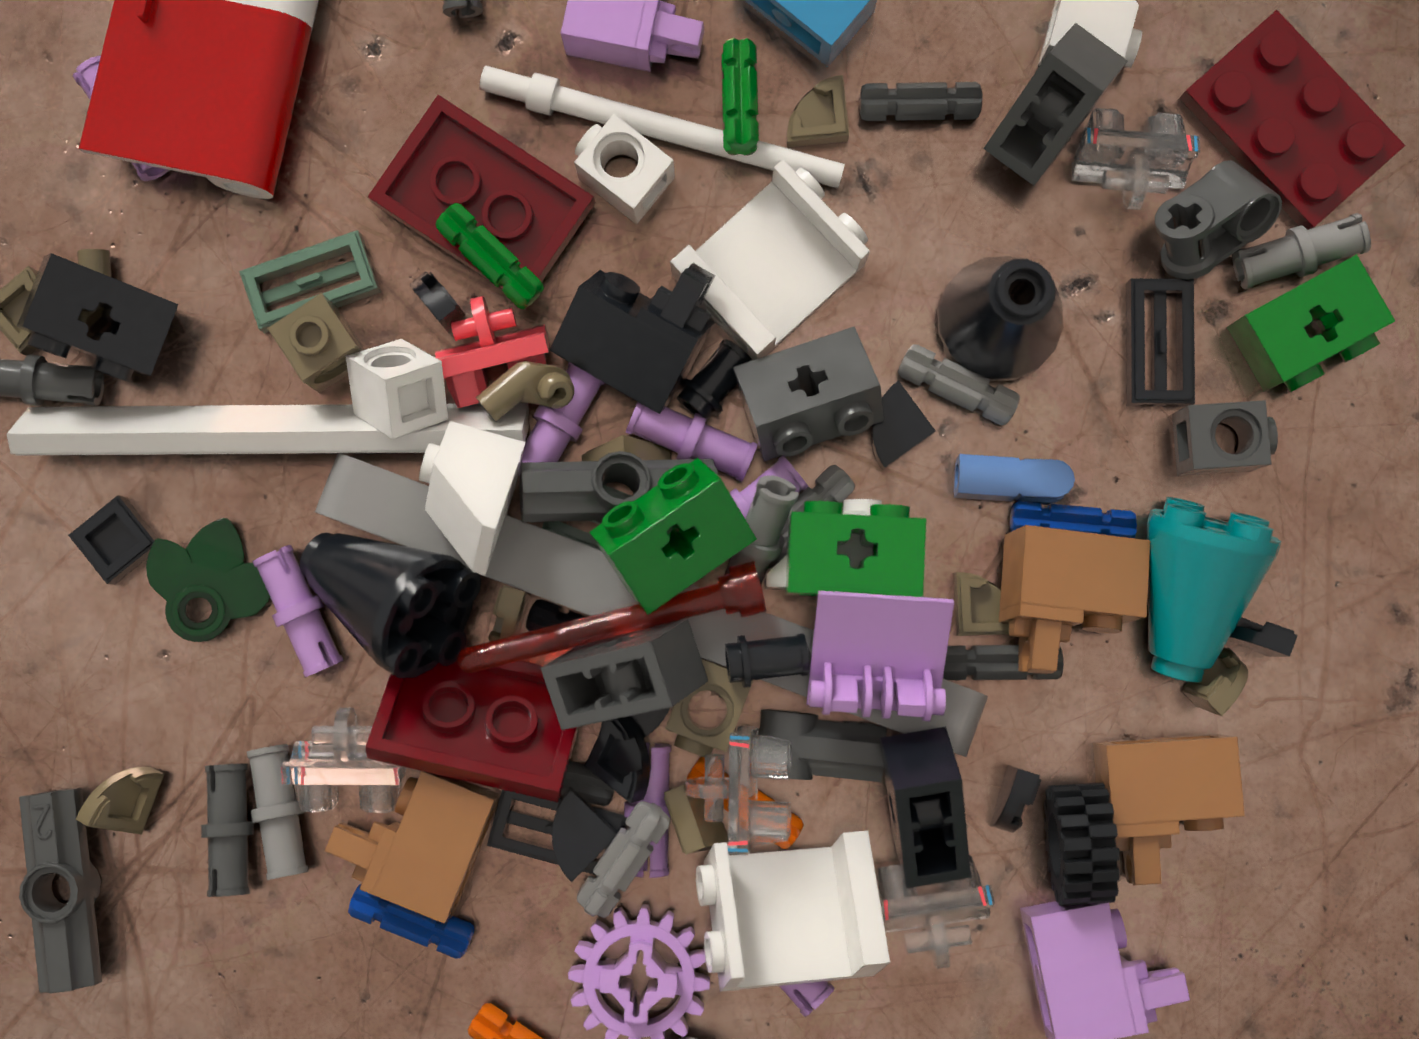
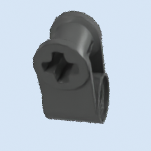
M1232 160L1223 161L1215 165L1203 178L1177 196L1165 201L1158 208L1155 215V226L1159 236L1165 240L1161 249L1163 268L1173 277L1186 280L1199 278L1209 273L1217 264L1248 242L1260 238L1272 227L1281 212L1282 200L1280 195ZM1174 216H1175V222H1176V229H1174V224H1173V217H1174ZM1198 245H1200L1201 258L1199 256Z

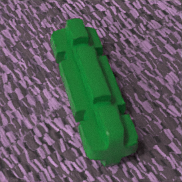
M731 38L723 44L722 72L724 73V79H722L723 122L725 123L723 148L730 155H752L757 150V143L759 141V125L756 120V115H758L757 71L755 70L757 53L756 45L748 38L742 40Z
M454 203L449 206L435 223L439 233L453 246L459 244L461 254L496 287L502 285L504 295L518 308L525 309L534 303L544 289L541 280L526 266L520 268L521 263L518 261L519 259L483 225L477 227L478 222L475 220V217L461 204Z

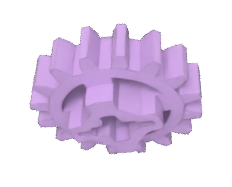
M642 904L635 920H629L627 913L622 907L616 908L614 911V926L610 929L598 919L592 923L590 929L597 942L593 944L588 941L579 940L574 952L584 959L586 964L571 966L568 972V979L583 983V988L572 995L571 1003L572 1006L589 1005L591 1011L588 1013L583 1024L586 1030L602 1023L607 1027L605 1039H617L620 1034L628 1036V1039H642V1037L649 1036L651 1039H665V1030L669 1028L676 1034L684 1037L688 1033V1024L683 1016L684 1013L687 1012L692 1015L701 1016L704 1011V1003L693 995V992L704 991L710 988V976L695 972V968L700 967L706 962L704 949L690 951L687 947L695 936V930L690 926L681 930L678 934L673 931L674 913L669 910L662 916L660 922L652 921L648 904ZM630 936L629 949L617 959L606 958L605 961L599 960L605 950L614 942ZM655 938L672 949L681 966H678V963H668L654 948ZM639 950H642L646 974L651 978H657V980L648 981L646 990L642 993L640 1004H637V990H633V979L623 976L631 974L634 964L637 963ZM600 993H611L625 1009L624 1016L612 1010ZM675 995H679L676 1002L667 1011L649 1019L650 1008L663 997L675 998Z

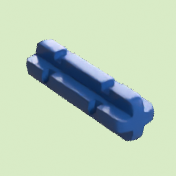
M1019 501L1013 504L1010 512V532L1024 525L1134 539L1137 532L1136 514L1127 510L1111 509L1110 511L1107 510L1105 514L1102 513L1101 508L1050 504L1047 505V508H1042L1039 502Z
M361 884L356 888L348 909L351 917L368 924L375 920L381 922V929L426 947L431 943L438 945L436 951L455 959L462 958L467 952L474 934V926L471 923L452 916L443 924L359 890Z

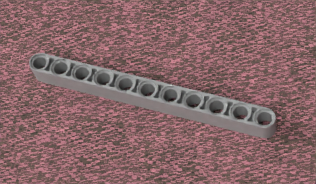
M341 453L337 454L317 504L316 513L406 547L450 555L469 568L425 511L429 486ZM508 515L505 517L486 575H483L632 632L688 619L700 657L725 667V644L737 642V636L745 635L746 641L796 636L797 634L804 633L808 647L809 665L811 662L814 634L812 629L694 585H690L647 615L627 591L601 550L522 522ZM800 674L760 679L807 697L809 674L805 676ZM942 679L941 688L946 691L944 715H932L930 721H922L921 717L898 716L897 711H891L890 719H883L881 710L871 709L869 718L862 717L861 708L857 709V713H847L903 734L946 727L954 753L967 757L988 696Z

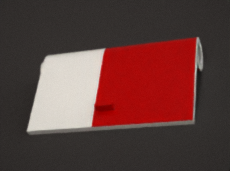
M114 0L79 149L89 154L206 177L216 186L240 195L260 199L273 198L319 0Z

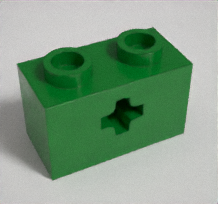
M1356 254L1244 315L1229 325L1227 329L1262 390L1265 392L1284 382L1291 393L1323 376L1325 372L1319 363L1339 352L1346 363L1381 344L1375 332L1395 322V319ZM1316 321L1321 333L1310 338L1304 327Z
M699 458L690 463L679 464L669 469L660 477L657 486L635 501H627L615 506L604 516L600 525L589 531L627 591L647 615L757 540L722 479ZM672 527L673 530L668 534L666 531Z
M805 501L804 512H791L788 528L785 595L818 597V591L923 597L926 518H910L909 506L874 504L870 505V515L843 514L844 503ZM852 533L860 535V544L862 546L872 547V556L861 560L858 569L850 567L849 556L837 554V545L840 546L847 543Z

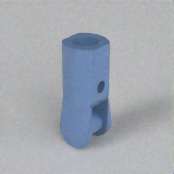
M959 454L956 458L954 470V498L1009 502L1015 499L1018 502L1028 501L1041 504H1055L1073 488L1075 481L1074 472L1068 464L1060 460L1023 459L1020 461L1019 458Z

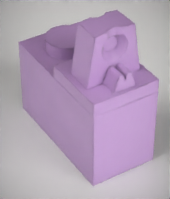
M568 0L561 37L565 53L568 56L650 71L652 62L665 63L666 54L699 58L704 36V23L675 15L676 6L661 0Z
M1054 901L1020 908L1045 1036L1048 1039H1118L1149 1033L1147 1023L1157 1021L1156 1008L1190 1001L1185 974L1180 972L1179 969L1173 967L1147 972L1144 960L1128 961L1119 954L1118 949L1127 947V936L1119 910L1117 908L1110 909L1109 903L1059 905V902Z

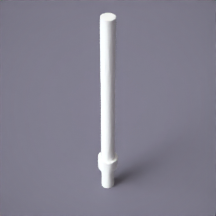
M485 66L480 78V90L526 102L527 110L549 116L555 110L606 124L610 117L616 114L642 135L772 171L773 167L783 159L795 172L800 167L804 168L818 183L834 188L839 187L845 164L763 141H758L757 150L752 155H730L723 148V130L560 86V79L536 72L530 78Z

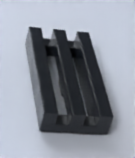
M1131 278L1126 282L1127 406L1152 404V406L1177 405V407H1186L1195 404L1194 279ZM1144 293H1151L1152 390H1145ZM1166 293H1176L1177 390H1167Z
M502 790L487 846L559 865L553 847L504 834L506 825L509 823L552 835L553 820L512 810L513 799L555 811L559 802ZM589 804L617 833L622 827L625 828L627 817H624L623 812ZM595 858L583 872L594 874L593 869L600 859Z

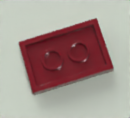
M1278 10L1274 11L1193 83L1179 98L1249 173L1280 195L1282 200L1281 208L1298 226L1302 225L1307 230L1317 226L1406 146Z
M437 95L367 196L372 204L485 277L461 254L459 250L460 245L453 246L436 228L435 223L439 216L452 204L459 203L475 217V220L478 222L477 227L483 225L519 259L518 261L521 263L519 267L523 268L526 266L541 282L596 203L593 195L440 95Z
M464 648L460 657L453 664L443 666L438 663L433 669L415 678H397L390 674L365 749L368 759L559 802L579 727L561 730L541 671L543 666Z

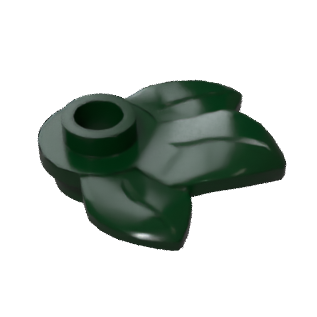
M228 518L218 519L201 528L191 539L186 549L175 542L158 538L155 539L148 554L146 571L149 584L167 601L165 615L170 628L185 640L192 642L211 640L224 631L230 619L244 618L257 614L270 598L257 567L254 566L253 562L243 563L244 552L241 539ZM197 597L206 599L212 608L209 618L201 622L191 620L186 613L187 603Z

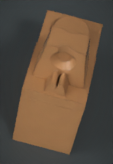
M1024 525L1006 534L1004 537L999 623L1009 624V636L1019 637L1018 671L1046 675L1056 672L1060 642L1066 643L1070 641L1072 626L1083 623L1082 629L1085 631L1121 633L1122 624L1146 618L1150 540Z
M1214 734L1093 743L1096 783H1104L1105 789H1108L1110 794L1109 803H1112L1114 809L1113 824L1117 825L1118 836L1115 837L1116 847L1119 848V851H1123L1126 881L1133 885L1161 884L1160 848H1171V835L1180 834L1179 821H1183L1184 830L1211 831L1224 829L1223 818L1245 816L1238 737Z
M421 771L418 779L412 776L407 779L397 800L395 813L403 815L401 823L394 822L386 825L375 821L369 833L350 825L339 823L338 826H334L325 851L356 865L352 878L362 882L359 890L445 924L455 915L497 810L501 794L471 782Z

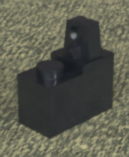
M692 263L689 268L682 272L673 291L661 286L656 294L649 298L640 293V287L632 279L619 273H605L599 270L579 286L549 351L660 414L680 391L681 382L687 377L715 323L710 319L712 314L700 308L715 275Z

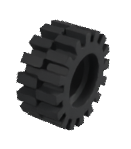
M1104 783L1048 786L1045 792L1046 800H1044L1046 814L1044 829L1047 836L1045 848L1048 851L1049 859L1047 865L1048 871L1051 873L1052 891H1055L1056 902H1059V905L1115 902V896H1118L1119 892L1117 881H1120V870L1117 866V860H1120L1119 848L1116 847L1117 825L1113 824L1114 809L1112 803H1109L1110 794L1108 789H1105Z

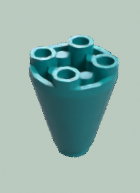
M1166 497L1164 508L1150 510L1147 521V540H1150L1148 651L1154 655L1151 669L1175 679L1201 682L1205 669H1211L1277 557L1281 541L1272 536L1274 529L1268 527V520L1248 514L1231 512L1227 522L1206 517V513L1203 512L1205 506L1202 504Z

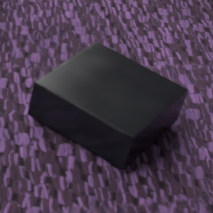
M119 495L68 535L106 584L115 585L145 561L155 539H158L126 497Z

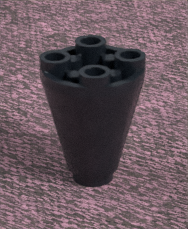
M1012 256L985 257L963 267L946 286L937 310L938 334L944 345V353L947 359L990 379V381L1016 380L1035 372L1056 350L1064 327L1062 301L1050 273L1037 262ZM1011 294H1014V302L1010 298Z
M332 533L319 534L305 547L300 560V570L302 575L307 578L309 586L376 664L397 678H415L433 669L438 663L443 666H449L460 657L466 646V635L463 631L472 611L473 601L480 591L481 579L477 573L472 572L471 569L467 568L459 560L450 555L341 533L334 535Z

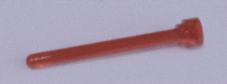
M751 561L729 567L730 574L718 576L717 584L679 593L649 615L645 613L639 604L464 648L457 656L458 667L463 672L474 673L722 609L726 610L727 615L740 612L741 618L767 612L755 562Z

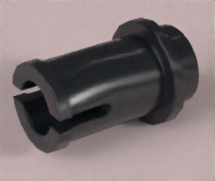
M723 339L719 344V348L693 379L685 378L681 382L680 386L683 390L677 396V400L693 415L697 413L707 419L712 414L715 416L720 415L723 411L720 405L721 402L737 384L733 367L752 361V358L734 342Z
M804 633L797 634L796 636L746 641L745 635L737 636V642L725 644V659L729 683L742 682L743 688L751 687V680L800 674L805 676L810 672L808 647Z

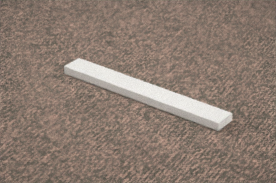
M518 403L497 422L481 404L458 408L456 404H447V421L391 439L354 415L352 404L28 407L6 435L10 453L16 456L425 453L429 443L440 446L450 421L526 442L530 422L528 403Z

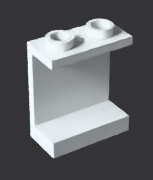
M783 159L773 167L772 182L696 251L688 245L670 261L672 276L677 281L682 272L689 268L692 263L715 275L701 307L712 314L711 318L752 360L767 356L865 266L870 250L864 245L868 241V237L859 224L846 213H842L838 217L821 200L825 196V192L817 180L804 168L800 167L795 172Z
M868 831L842 833L831 847L729 855L727 842L714 843L704 859V865L697 866L696 889L699 904L701 906H709L712 931L705 932L704 936L705 961L709 973L718 972L720 992L875 976L890 963Z

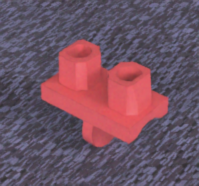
M484 296L470 299L473 317L451 322V329L455 341L478 336L479 341L435 352V357L442 361L443 377L457 407L462 408L479 403L475 397L488 387L484 368L507 363L509 370L521 361L546 364L545 353L549 352V339L545 324L495 336L494 331L517 326L513 308L489 313Z

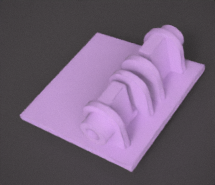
M818 591L806 705L821 708L822 715H829L830 711L857 713L858 708H861L862 717L868 718L870 717L871 709L881 710L883 719H890L891 711H897L898 716L921 717L922 721H930L932 715H944L946 691L941 686L954 599Z

